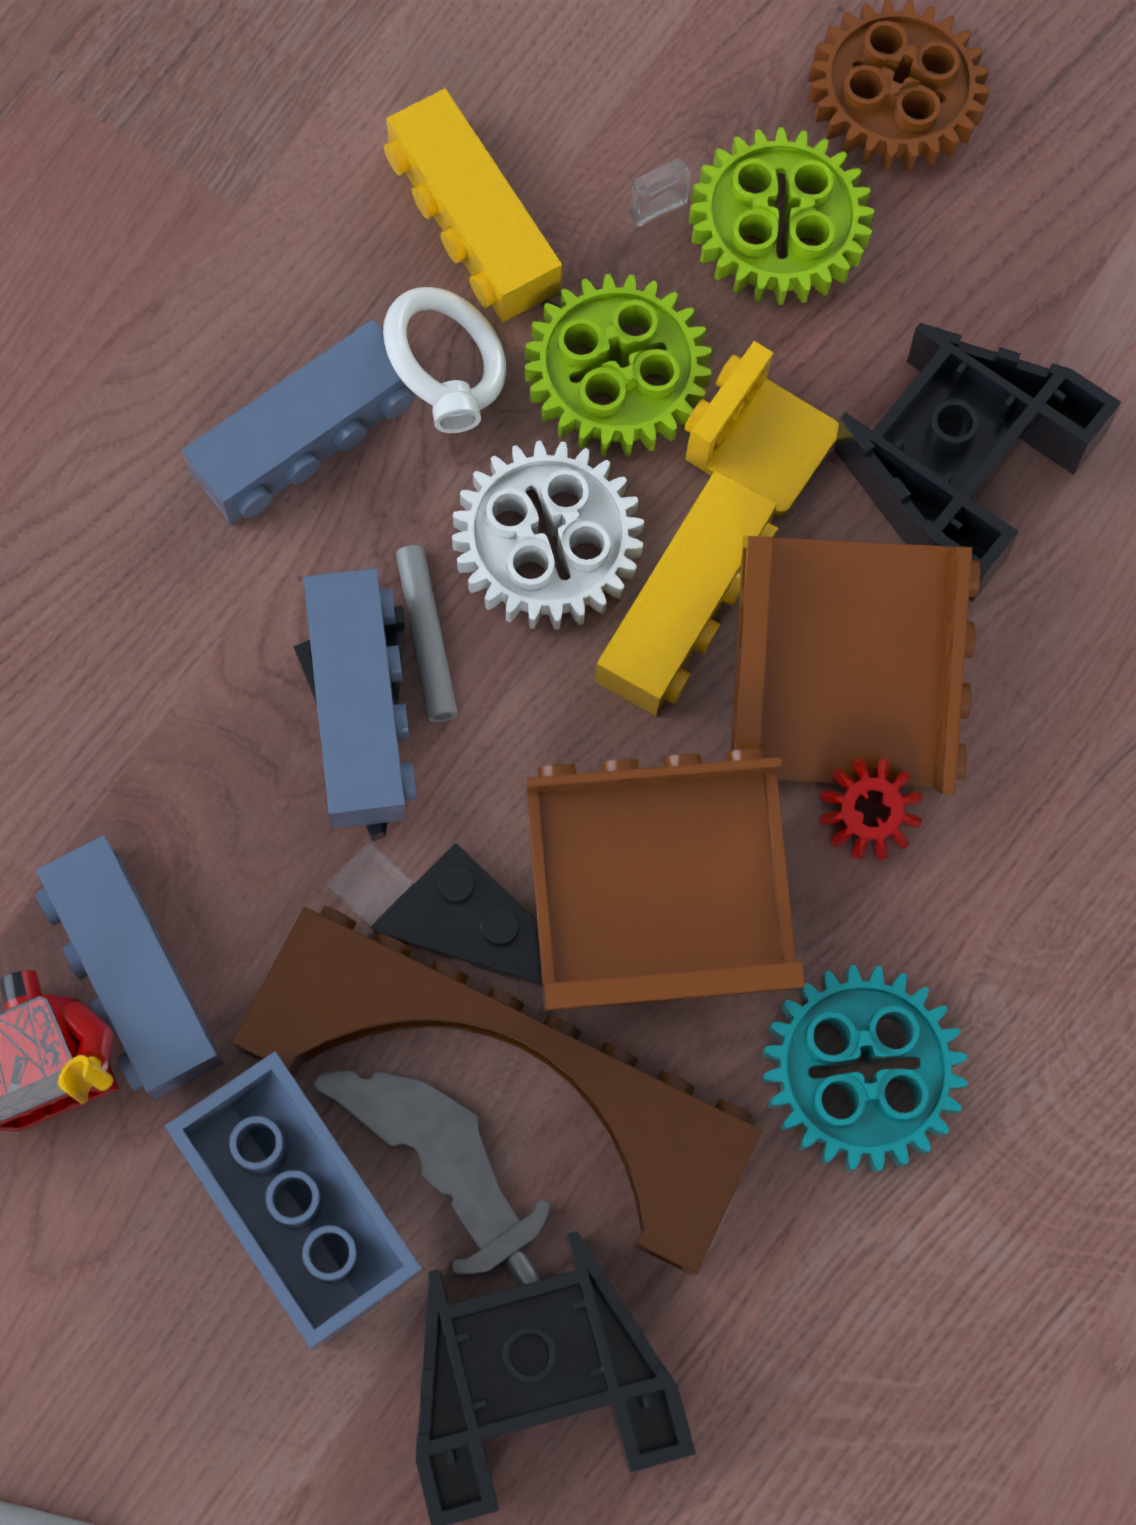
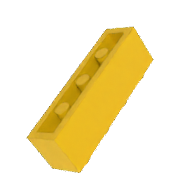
M446 88L387 117L389 142L384 144L386 157L398 176L406 174L414 186L412 194L422 215L427 220L434 217L442 229L440 233L442 243L452 261L456 264L463 261L472 275L469 277V281L479 303L484 308L492 306L503 323L560 293L562 263Z
M715 469L596 663L594 682L655 717L665 701L675 705L692 676V673L685 670V667L695 651L703 656L707 653L721 628V624L714 621L724 603L734 607L739 600L743 536L776 537L779 528L772 525L771 522L778 503Z

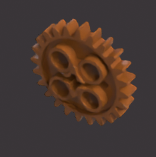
M885 0L882 12L876 14L873 8L865 3L862 6L859 20L848 12L844 13L840 29L829 26L824 43L817 44L808 81L812 83L808 100L809 102L817 103L814 119L816 122L829 121L825 136L828 140L841 135L845 137L842 152L849 153L857 146L863 149L862 164L867 165L876 154L882 156L883 167L887 171L890 170L894 158H902L907 171L913 170L917 156H921L930 167L935 166L940 151L950 158L954 156L959 141L967 144L970 141L975 126H979L986 109L984 106L990 93V88L985 86L990 72L989 67L978 66L983 49H966L971 32L966 30L954 35L951 29L955 17L952 15L940 23L934 21L935 6L930 5L922 15L915 14L913 0H907L903 12H895L892 2ZM878 51H883V52H886V53H888V54H882V53H879ZM929 70H930V71H935V72L939 73L940 75L933 74V73L929 72ZM856 95H865L870 99H863ZM908 115H916L919 118H921V120L913 119Z

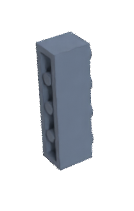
M372 319L187 445L181 451L191 476L231 525L242 517L251 518L262 512L272 501V496L290 483L298 485L308 480L319 469L320 463L338 450L346 452L357 446L365 438L367 430L385 417L387 419H394L403 414L412 405L414 397L417 395L404 384L394 370L386 352L383 330Z
M377 568L303 576L328 812L333 829L407 820L405 801L417 800L413 762L400 764L398 741L410 740L406 703L393 705L391 683L403 682L399 645L387 646L384 625L396 624L392 588L380 589Z
M103 835L36 869L44 886L43 889L35 892L36 898L52 926L62 922L71 940V943L62 947L64 955L79 980L87 976L89 977L98 995L96 999L89 1002L93 1012L112 1028L113 1032L116 1031L126 1053L117 1057V1061L133 1091L144 1087L146 1093L157 1100L223 1065L224 1062L116 849L106 836Z

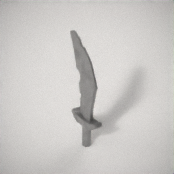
M353 1070L327 1071L316 1078L315 1088L320 1093L341 1104L389 1146L406 1145L416 1149L421 1158L423 1169L420 1175L441 1195L453 1197L450 1205L480 1249L468 1259L454 1260L452 1263L454 1274L486 1273L502 1262L518 1286L544 1279L523 1247L538 1236L547 1219L550 1204L547 1201L539 1200L532 1214L522 1221L518 1219L498 1186L478 1131L479 1116L419 1079L375 1072L370 1079H362Z

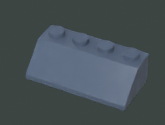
M273 1052L164 1126L311 1350L315 1351L370 1312L422 1270L276 1052Z

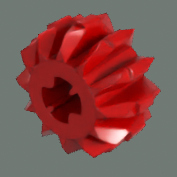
M862 757L856 758L852 761L855 782L844 771L835 769L831 773V777L843 790L842 793L838 794L831 790L820 791L819 800L825 803L836 804L837 812L824 813L818 817V821L821 826L840 822L842 828L834 833L829 840L833 847L841 846L851 835L855 837L850 849L851 858L862 859L868 840H871L874 856L877 860H884L888 858V848L884 837H888L900 849H905L909 846L910 842L907 836L898 829L899 825L902 824L911 828H919L921 826L922 819L916 815L905 814L904 805H914L922 802V795L920 792H912L901 796L898 790L907 784L911 778L910 773L906 770L896 774L890 782L886 781L890 769V761L888 759L881 758L877 761L872 778H870L865 760ZM867 792L877 794L876 804L885 808L882 820L880 818L871 820L872 827L862 824L864 819L863 813L855 810V802L858 798L860 800L869 798Z

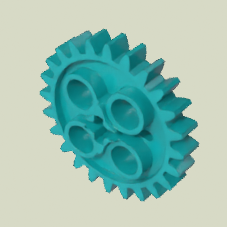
M850 965L845 971L843 984L838 982L830 970L825 971L821 976V993L805 982V987L798 989L804 1006L787 999L780 1007L784 1015L789 1019L790 1024L773 1021L769 1025L768 1031L780 1040L781 1044L766 1046L762 1050L761 1056L776 1062L777 1068L764 1073L761 1076V1082L779 1085L781 1092L776 1094L767 1103L768 1108L787 1107L790 1114L779 1128L782 1131H786L799 1125L804 1130L798 1145L801 1151L812 1145L815 1141L823 1144L820 1156V1163L822 1164L829 1163L836 1156L837 1152L844 1153L845 1169L848 1172L856 1170L861 1156H866L871 1171L875 1173L883 1170L885 1153L888 1152L898 1167L909 1163L906 1144H909L921 1155L929 1152L931 1146L924 1132L928 1131L939 1137L946 1135L950 1130L939 1114L955 1115L962 1109V1106L956 1100L949 1097L948 1093L949 1091L961 1090L968 1086L966 1079L951 1073V1067L961 1064L968 1057L965 1053L949 1051L947 1045L961 1031L959 1028L941 1030L938 1022L945 1015L948 1008L943 1005L928 1011L923 1006L929 993V989L926 986L912 996L905 993L907 975L901 973L889 986L884 984L881 966H876L869 974L867 981H862L856 966ZM890 1019L900 1025L905 1035L902 1048L890 1049L879 1041L876 1033V1025L879 1020ZM830 1025L839 1031L843 1039L841 1054L827 1055L818 1049L813 1039L815 1027ZM860 1054H863L865 1063L870 1065L905 1058H915L919 1063L917 1069H882L868 1078L867 1083H865L864 1076L860 1072L837 1074L817 1079L811 1078L808 1073L812 1067H847L856 1061ZM900 1081L911 1090L913 1106L910 1112L900 1113L889 1106L885 1098V1088L888 1082ZM838 1087L848 1094L852 1103L848 1118L836 1119L828 1115L824 1110L822 1093L825 1088Z

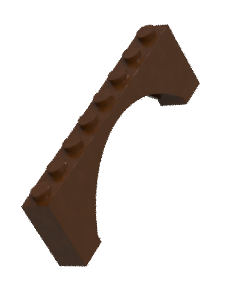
M323 906L319 914L307 907H303L232 1041L239 1051L259 1061L276 1052L292 1077L295 1078L302 1064L333 1048L364 1037L396 1030L422 1028L461 1030L491 1037L519 1048L546 1064L567 1081L592 1108L608 1132L622 1160L635 1199L641 1233L634 1247L690 1275L698 1273L762 1133L761 1129L749 1124L753 1116L751 1113L722 1099H718L714 1107L692 1096L695 1087L671 1073L661 1071L658 1078L648 1075L635 1068L638 1061L636 1057L616 1046L604 1043L601 1051L579 1041L578 1038L581 1031L561 1019L548 1015L544 1023L522 1013L524 1003L501 990L491 988L488 995L476 991L465 985L468 979L466 974L446 963L435 960L432 967L429 968L409 958L412 949L393 937L379 933L374 941L354 931L357 924L356 921L333 908Z

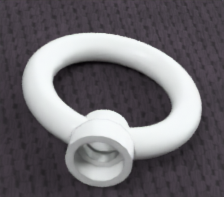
M434 287L414 288L401 294L394 300L385 316L383 335L388 358L397 375L414 394L432 405L434 425L437 430L445 433H460L476 427L481 421L480 410L496 400L506 379L504 349L493 326L470 302L444 289ZM426 310L436 311L454 319L467 330L476 342L483 359L484 371L478 385L470 389L469 384L461 380H452L441 384L420 366L410 349L407 339L408 322L415 313Z

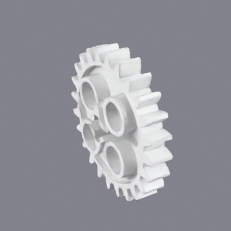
M536 441L534 456L526 458L517 445L513 446L512 463L506 465L500 458L494 455L491 457V472L493 476L490 477L482 472L475 471L473 473V486L477 492L470 490H461L460 505L467 511L453 512V527L462 531L452 535L453 550L465 552L457 558L458 572H474L468 579V590L470 593L479 592L485 588L488 589L485 595V608L487 610L496 607L502 601L506 603L507 622H511L520 611L528 612L530 629H535L541 615H549L554 630H559L562 614L570 612L573 619L579 625L584 624L585 606L589 604L602 615L606 611L607 604L604 593L621 599L624 593V584L620 578H635L637 565L630 559L640 558L642 555L643 542L634 537L641 535L644 527L643 519L631 517L637 512L638 498H621L626 491L627 479L624 476L608 481L607 478L610 470V462L608 460L601 462L595 468L588 466L589 449L584 448L574 460L568 458L566 442L562 441L557 447L555 455H547L542 441ZM529 490H534L537 493L548 533L551 536H558L557 555L567 574L570 575L568 580L560 579L557 573L554 556L547 536L544 533L538 534L539 515L531 499L526 494ZM568 492L575 495L579 502L570 507H562L552 502L551 497L557 493ZM504 511H515L521 514L524 520L515 526H505L496 521L495 518ZM588 543L597 547L601 553L594 559L585 560L574 555L571 549L578 544ZM533 562L541 565L546 572L538 578L527 579L517 574L515 570L523 563Z

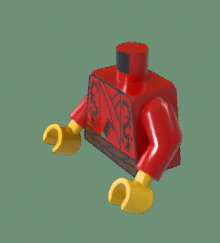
M34 970L14 972L0 979V989L6 1011L0 1013V1131L20 1132L119 1090L116 1078L109 1064L114 1042V1032L108 1024L78 999L50 994L42 995L37 972Z

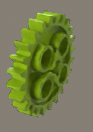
M779 127L775 141H767L763 132L758 129L755 130L752 146H748L744 140L737 136L733 140L731 154L718 148L715 151L713 166L705 164L702 166L700 183L694 184L691 202L694 204H691L689 223L695 225L693 226L691 241L692 244H704L700 257L702 263L718 260L714 276L717 281L730 274L736 277L733 288L734 293H739L747 284L755 286V301L760 302L766 291L772 290L775 292L778 305H783L787 291L794 290L799 300L805 303L807 302L812 285L825 296L829 293L832 278L844 283L847 280L850 266H859L864 252L863 248H867L872 230L868 227H870L874 209L867 207L871 190L868 187H857L862 173L860 168L843 170L847 157L845 151L831 158L826 155L829 140L824 138L813 148L807 146V131L802 130L796 141L791 142L787 141L784 128ZM777 173H782L785 176V196L783 201V221L787 224L783 239L785 259L778 258L776 248L779 211L775 207L778 195ZM743 187H756L762 192L750 193L744 190ZM799 188H810L818 194H805ZM749 236L757 237L764 243L750 244L743 240V238ZM811 238L817 241L820 245H806L799 239Z
M605 274L603 289L595 290L591 282L585 278L582 279L581 296L576 297L565 288L561 290L560 304L562 309L549 303L544 305L543 319L546 323L533 321L531 338L534 341L526 342L525 359L530 361V363L525 365V381L534 383L530 387L531 403L545 402L541 407V420L548 422L558 417L560 418L558 437L563 438L573 430L579 432L578 448L581 450L590 443L592 438L600 440V451L603 456L608 454L612 442H620L624 454L631 456L633 442L636 440H641L650 452L655 449L656 433L658 432L671 442L675 440L677 432L675 421L686 425L693 411L692 407H696L702 399L705 400L706 391L702 388L709 387L712 370L705 367L710 364L712 349L700 346L704 343L705 326L690 327L695 311L692 307L679 312L675 311L678 297L675 291L661 300L656 297L657 282L654 280L647 285L644 291L636 290L634 275L629 274L623 288H616L611 275ZM633 325L644 329L646 333L640 336H632L623 332L622 329ZM575 344H584L592 348L593 351L589 354L579 355L574 354L568 348ZM663 347L665 350L654 349V348ZM651 374L661 375L667 379L668 383L654 386L645 382L643 377ZM570 378H571V379H576V380H581V381L574 383V382H572V381L570 380ZM595 393H605L612 396L615 401L607 405H599L592 402L588 397Z

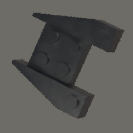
M920 323L915 328L907 363L919 370L920 373L873 430L845 412L840 418L834 451L905 544L972 548V560H978L980 563L978 596L1007 560L1019 531L975 502V500L1023 441L1074 475L1107 434L1121 401L1073 369L1054 363L1051 364L1049 369L1020 360L1021 353L999 347L998 352H994L960 341L962 335ZM977 596L969 597V600L973 602Z
M578 1231L568 1233L566 1236L574 1271L449 1305L441 1271L437 1269L429 1272L415 1461L431 1525H450L499 1511V1503L483 1440L610 1405L626 1469L629 1472H635L696 1454L678 1385L643 1335L641 1328L619 1298Z

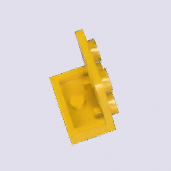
M753 341L742 358L732 355L727 361L716 381V385L720 389L712 401L709 403L702 399L692 411L684 428L690 433L685 460L709 475H712L716 469L778 503L774 515L783 516L790 511L834 446L839 423L767 379L774 352Z

